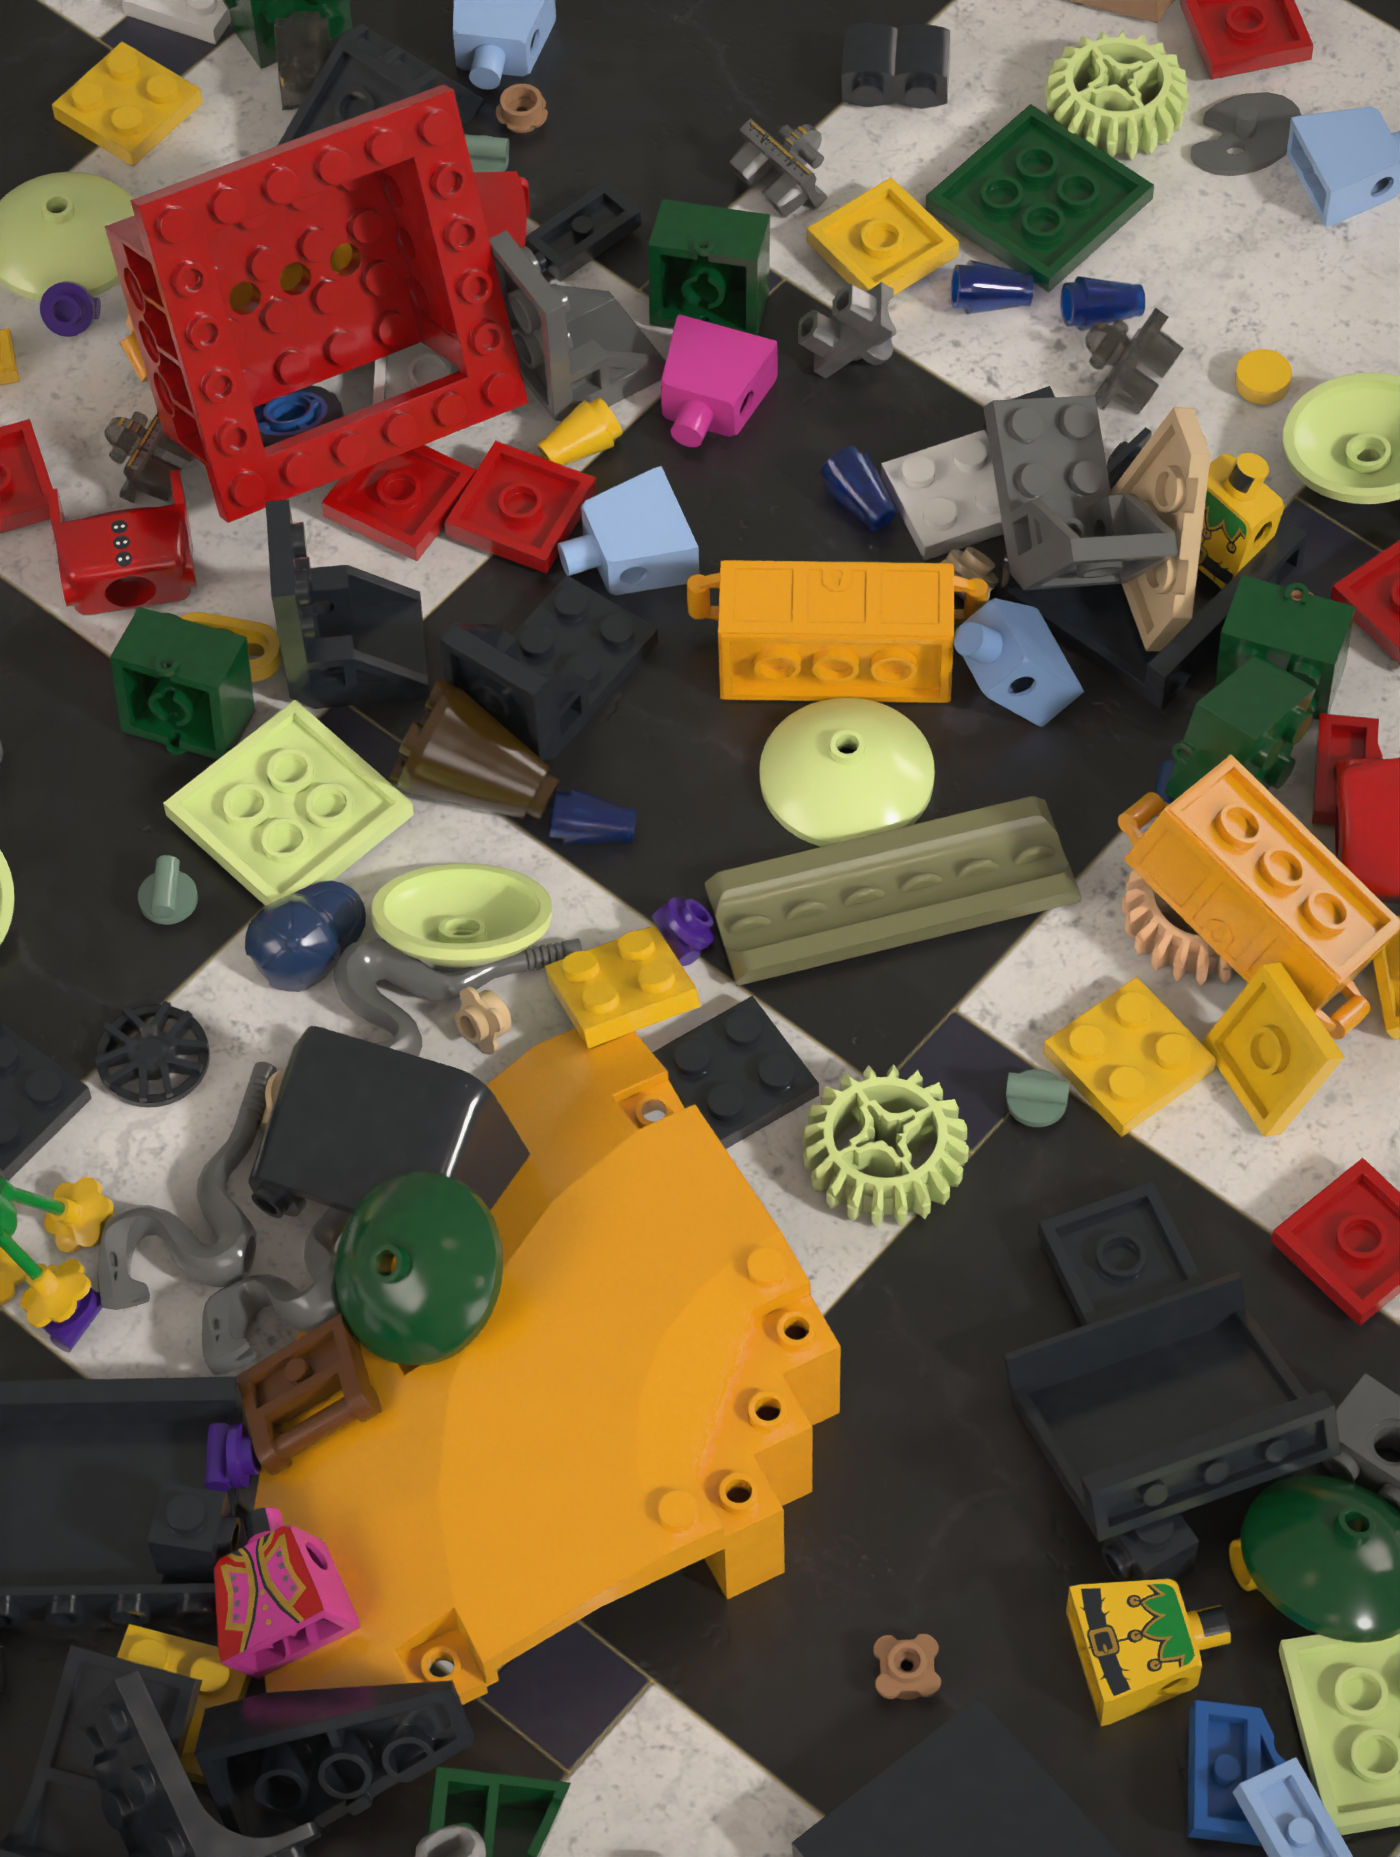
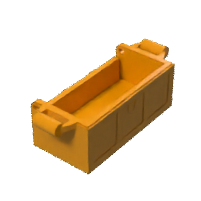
M724 560L721 561L720 573L707 576L695 574L687 580L688 614L698 620L708 618L719 621L720 699L822 701L832 698H861L876 702H951L954 624L964 623L987 603L988 585L983 579L972 578L969 580L954 576V564ZM710 588H720L719 606H710ZM954 592H964V609H954Z
M1229 755L1171 804L1164 802L1157 793L1148 792L1119 815L1118 825L1128 835L1133 845V848L1123 860L1247 983H1249L1263 964L1281 962L1330 1036L1334 1039L1344 1038L1369 1015L1371 1011L1370 1004L1360 995L1353 979L1364 970L1399 932L1400 919L1232 755ZM1160 814L1143 834L1140 829ZM1341 992L1348 1001L1328 1017L1321 1008Z

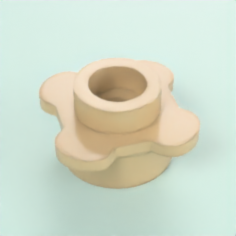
M465 987L460 991L462 1001L460 1010L454 1014L458 1030L468 1042L478 1043L480 1049L485 1054L492 1055L499 1050L497 1038L507 1033L511 1028L509 1010L504 1001L495 992L483 990L478 993L473 987Z

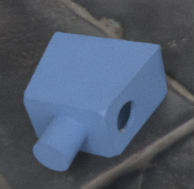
M995 598L984 604L954 631L955 649L963 656L981 691L989 699L1040 727L1047 724L1084 692L1041 613L1035 607ZM1027 677H1032L1034 681L1027 679Z

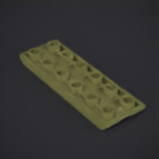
M1035 796L716 873L705 882L706 894L736 986L1081 902V894L1062 849L1046 801Z

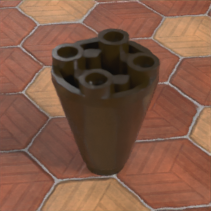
M439 678L424 707L427 712L421 723L417 721L412 723L400 746L399 753H401V756L390 775L389 782L407 792L523 819L528 814L540 821L561 779L549 774L550 767L466 692Z

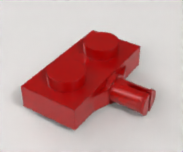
M1320 713L1312 824L1335 826L1334 786L1337 762L1353 759H1383L1378 745L1379 719Z

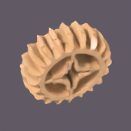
M1131 871L1126 880V895L1122 899V912L1125 917L1124 928L1127 937L1135 938L1134 948L1137 950V956L1152 954L1151 964L1153 965L1154 972L1167 965L1172 966V975L1176 982L1184 976L1185 972L1195 974L1200 987L1207 980L1208 974H1216L1225 985L1228 979L1231 978L1232 967L1135 871Z

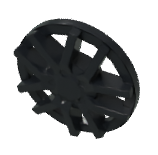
M163 1001L162 1005H145L134 1009L126 1007L122 1009L123 1014L114 1021L104 1024V1032L99 1039L96 1049L95 1063L103 1085L120 1101L146 1108L169 1105L190 1094L204 1078L210 1060L209 1043L204 1029L188 1010L185 1012L179 1008L172 1007L171 1003ZM154 1017L150 1026H147L141 1019ZM168 1018L176 1020L177 1023L167 1033L163 1032ZM130 1024L138 1034L131 1038L121 1032V1030ZM188 1029H190L196 1036L197 1040H189L182 1038L188 1031ZM112 1040L121 1047L107 1053ZM178 1055H199V1060L196 1063L180 1059ZM130 1063L122 1069L118 1070L117 1072L113 1073L112 1075H110L107 1069L121 1064ZM170 1073L190 1075L182 1084L172 1089ZM139 1078V1094L121 1087ZM162 1079L165 1092L149 1094V1080Z

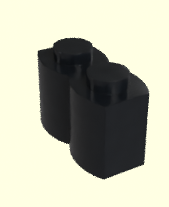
M861 23L845 28L841 71L842 101L862 107L882 106L896 102L918 109L947 104L950 71L949 29L929 24L909 25L897 29L878 23Z

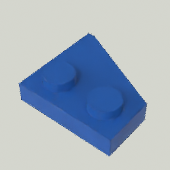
M1195 1700L1189 1708L1187 1837L1262 1846L1232 1793L1240 1783L1286 1762V1760L1279 1756L1274 1747L1275 1736L1261 1708Z

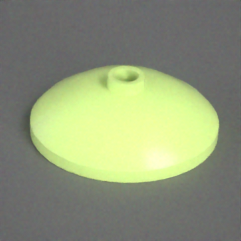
M81 172L47 174L17 186L0 200V282L12 292L36 301H41L43 294L48 288L63 281H71L82 285L92 297L112 288L120 282L105 226L134 216L130 201L133 198L116 183L97 175Z
M1373 372L1340 376L1319 384L1295 403L1284 424L1283 450L1290 469L1302 483L1323 496L1353 504H1379L1400 499V376Z
M832 698L809 704L789 715L774 729L761 755L760 786L768 809L774 818L789 832L806 842L820 847L914 825L925 811L933 792L934 760L926 738L918 727L905 715L887 705L872 700ZM853 749L855 750V752L845 754L840 752L839 750Z
M443 864L407 872L392 879L379 889L373 898L371 906L374 929L392 947L413 958L446 967H477L516 955L541 938L550 927L552 921V901L543 886L519 872L485 864Z

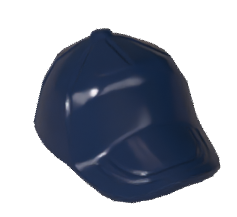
M324 881L298 890L267 905L251 920L245 936L246 955L251 957L255 966L269 981L271 987L287 992L304 991L323 980L335 968L345 948L358 941L366 924L364 904L359 894L341 882Z

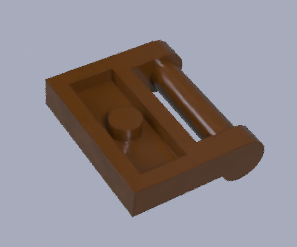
M341 1313L236 1376L255 1454L262 1467L271 1475H276L292 1465V1457L354 1420L358 1419L361 1422H365L382 1411L378 1395L369 1381L359 1341L349 1329ZM339 1390H343L344 1397L280 1434L279 1426Z

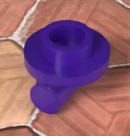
M63 281L56 283L48 288L41 298V318L49 330L60 336H76L84 332L91 325L93 319H99L100 298L92 297L86 288L75 282Z
M671 898L652 916L659 931L682 966L695 962L700 956V951L707 948L714 940L713 919L703 905L693 899Z
M91 1287L88 1294L77 1301V1308L69 1319L60 1323L51 1321L48 1325L42 1327L50 1335V1340L56 1347L65 1352H71L102 1310L100 1294Z
M211 1424L208 1427L205 1489L226 1492L230 1488H248L252 1475L260 1473L261 1464L255 1454L252 1438L247 1427L244 1424Z

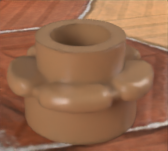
M512 85L501 94L500 104L496 107L497 120L501 124H507V128L512 132H530L545 123L548 116V111L544 109L546 101L540 91L532 85Z

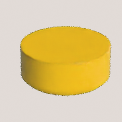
M1269 349L1250 351L1238 361L1235 375L1236 390L1244 399L1255 404L1267 405L1276 403L1283 399L1289 391L1292 376L1291 365L1282 354Z

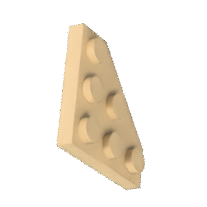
M1173 407L1111 490V495L1135 494L1175 532L1177 556L1127 583H1122L1146 651H1161L1189 623L1193 614L1211 457L1207 439L1202 433L1193 408Z

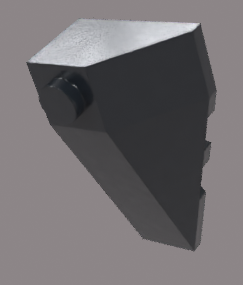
M453 1680L267 1692L205 1708L194 1754L225 1828L243 1836L267 1838L283 1834L314 1821L320 1834L314 1839L316 1840L322 1836L323 1828L349 1812L355 1816L372 1806V1800L378 1794L400 1781L410 1783L471 1746L474 1742V1734Z

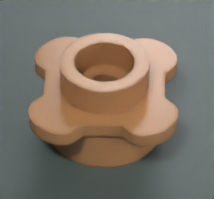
M919 1634L915 1639L897 1640L891 1635L880 1637L875 1642L873 1649L874 1656L880 1661V1675L875 1682L877 1692L887 1699L899 1698L904 1700L915 1699L920 1696L928 1698L935 1695L941 1686V1678L934 1671V1657L939 1651L937 1641L928 1634ZM909 1661L914 1667L910 1671H904L901 1668V1664Z

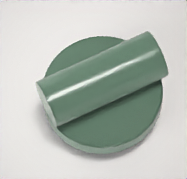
M464 134L473 173L504 172L509 164V138Z
M163 855L156 859L155 873L143 881L138 891V903L141 912L146 918L158 924L168 925L183 921L192 914L198 902V893L194 881L187 874L179 871L180 861L174 856Z
M1040 1069L1027 1070L1020 1074L1009 1072L1006 1089V1103L1009 1112L1017 1121L1030 1127H1045L1057 1122L1067 1108L1070 1080L1060 1079L1055 1074Z

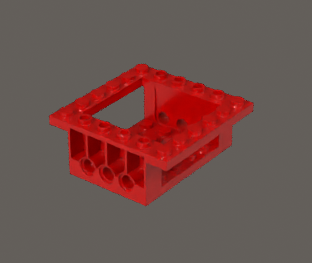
M444 84L132 199L130 201L134 216L105 226L163 433L205 465L219 516L227 523L266 508L267 501L287 500L528 404L454 89ZM349 243L352 248L351 261L345 268L333 271L330 264L333 251L339 245ZM299 262L302 266L300 282L291 289L283 290L280 285L282 271L289 264ZM241 282H250L252 286L250 301L242 308L232 309L229 303L232 289ZM418 343L426 345L458 366V372L265 448L263 446L253 408L270 402L277 397L288 395Z

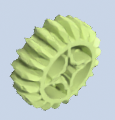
M1101 30L1096 41L1081 36L1077 48L1065 46L1061 59L1053 61L1048 81L1045 84L1046 112L1050 117L1067 127L1069 132L1078 134L1111 157H1114L1116 153H1125L1131 161L1139 149L1152 155L1155 147H1157V143L1168 145L1173 132L1180 130V126L1184 122L1185 110L1188 108L1187 77L1185 76V70L1179 68L1177 55L1166 54L1163 42L1150 46L1147 45L1144 34L1135 40L1126 37L1124 30L1121 31L1118 37L1109 38ZM1151 99H1154V100H1152L1150 103H1148V104L1146 105V102H1147V101H1149V100H1151Z
M894 1064L888 1070L887 1077H876V1073L868 1065L863 1072V1081L857 1082L845 1073L840 1080V1091L825 1087L824 1092L821 1094V1105H812L808 1112L809 1125L805 1126V1129L802 1131V1146L806 1149L803 1152V1166L807 1172H812L811 1185L815 1192L827 1191L826 1202L829 1204L830 1209L848 1203L847 1216L850 1217L852 1222L864 1211L871 1213V1222L877 1228L883 1221V1215L894 1214V1219L902 1227L907 1221V1211L913 1210L926 1219L931 1210V1201L945 1205L950 1197V1187H958L962 1181L963 1168L961 1166H964L968 1161L969 1147L965 1142L967 1139V1125L964 1120L958 1119L959 1107L955 1099L943 1100V1089L939 1082L923 1089V1077L918 1070L907 1080L899 1078V1071ZM856 1122L859 1126V1134L849 1140L848 1147L838 1151L835 1146L837 1140L850 1125ZM931 1140L935 1148L932 1155L922 1166L914 1170L911 1165L912 1156L920 1152V1145Z

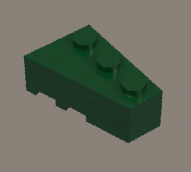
M437 1766L429 1792L425 1836L438 1828L450 1825H463L479 1833L485 1843L486 1857H540L562 1810L571 1782Z

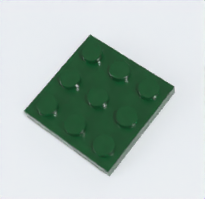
M1030 104L926 195L925 210L1049 293L1153 199L1154 184L1078 134L1069 132L1067 127Z

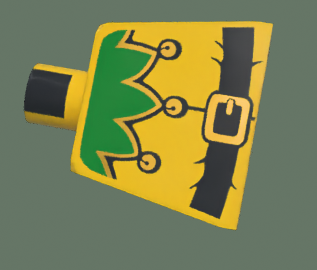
M1251 452L1241 453L1237 459L1231 454L1223 453L1211 461L1209 466L1198 568L1221 589L1275 536L1285 507L1282 498L1263 483L1269 473L1267 462L1261 456Z
M1156 1579L1081 1584L1069 1587L1066 1614L1100 1727L1110 1725L1191 1691L1199 1683L1202 1668L1199 1651L1230 1644L1231 1642L1229 1624L1223 1607L1216 1605L1186 1612L1179 1586L1175 1580Z

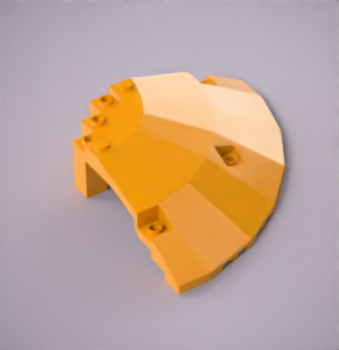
M573 1028L533 1046L486 1085L497 1098L530 1152V1155L490 1210L501 1238L503 1275L496 1305L477 1337L454 1356L438 1363L420 1366L387 1361L370 1352L359 1342L370 1384L376 1391L380 1401L381 1413L365 1422H361L358 1419L354 1420L292 1457V1465L276 1475L269 1474L261 1465L254 1510L265 1507L277 1508L281 1512L284 1526L293 1525L321 1539L326 1544L360 1624V1628L264 1676L266 1693L453 1680L460 1701L464 1705L487 1694V1687L499 1681L497 1668L603 1605H607L701 1559H705L726 1600L785 1572L784 1509L782 1506L812 1492V1426L840 1413L841 1346L812 1298L811 1282L781 1230L697 1106L694 1104L684 1108L668 1080L667 1070L635 1031L588 1049L576 1028ZM655 1110L665 1114L658 1121H649L644 1118V1115ZM394 1256V1258H393V1260H392V1264H391V1271H392V1272L395 1270V1267H396V1257H395V1256ZM299 1331L297 1339L302 1337L306 1333ZM339 1390L279 1426L280 1434L344 1397L343 1390ZM438 1661H448L454 1665L452 1672L444 1677L432 1675L430 1668Z

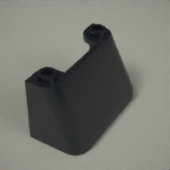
M310 1026L304 1031L291 1051L248 1183L254 1192L251 1196L253 1202L263 1212L275 1218H282L283 1215L298 1216L306 1206V1199L352 1214L360 1201L376 1186L394 1176L415 1171L444 1174L465 1183L479 1195L489 1210H491L525 1163L530 1152L492 1091L470 1073L329 1029Z

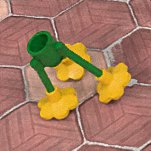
M0 1177V1306L9 1303L15 1296L16 1285L26 1280L31 1287L22 1295L20 1306L27 1313V1322L34 1328H42L51 1321L63 1322L74 1314L77 1308V1301L88 1294L91 1288V1281L84 1274V1266L76 1259L67 1260L59 1266H46L43 1263L36 1264L11 1237L18 1223L17 1210L12 1201L45 1211V1229L55 1235L58 1249L66 1253H75L82 1246L95 1248L100 1244L104 1224L113 1215L114 1206L112 1200L102 1195L100 1182L92 1177H83L75 1184L70 1182L61 1183L55 1189L53 1199L16 1188L5 1178Z

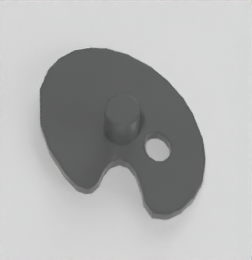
M1270 92L1246 93L1228 98L1206 111L1203 119L1204 125L1222 132L1223 135L1217 139L1193 145L1191 148V160L1203 171L1222 176L1244 175L1264 169L1286 155L1291 118L1301 116L1300 110L1292 100L1283 95ZM1237 147L1241 148L1243 152L1229 154L1227 150Z

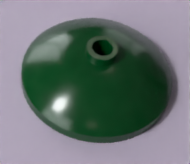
M427 1171L407 1172L394 1176L371 1190L360 1201L349 1217L338 1244L335 1261V1287L339 1307L356 1339L370 1352L382 1359L398 1364L415 1366L430 1365L446 1360L459 1353L477 1337L496 1305L503 1275L501 1238L496 1222L487 1205L465 1183L444 1174ZM394 1256H395V1257H396V1267H395V1270L392 1272V1271H391V1264H392V1260H393V1258H394Z
M1300 1475L1285 1478L1271 1484L1258 1494L1248 1509L1242 1523L1240 1535L1241 1550L1246 1568L1256 1586L1280 1612L1310 1631L1345 1642H1377L1400 1634V1513L1391 1504L1360 1485L1343 1479L1319 1475Z

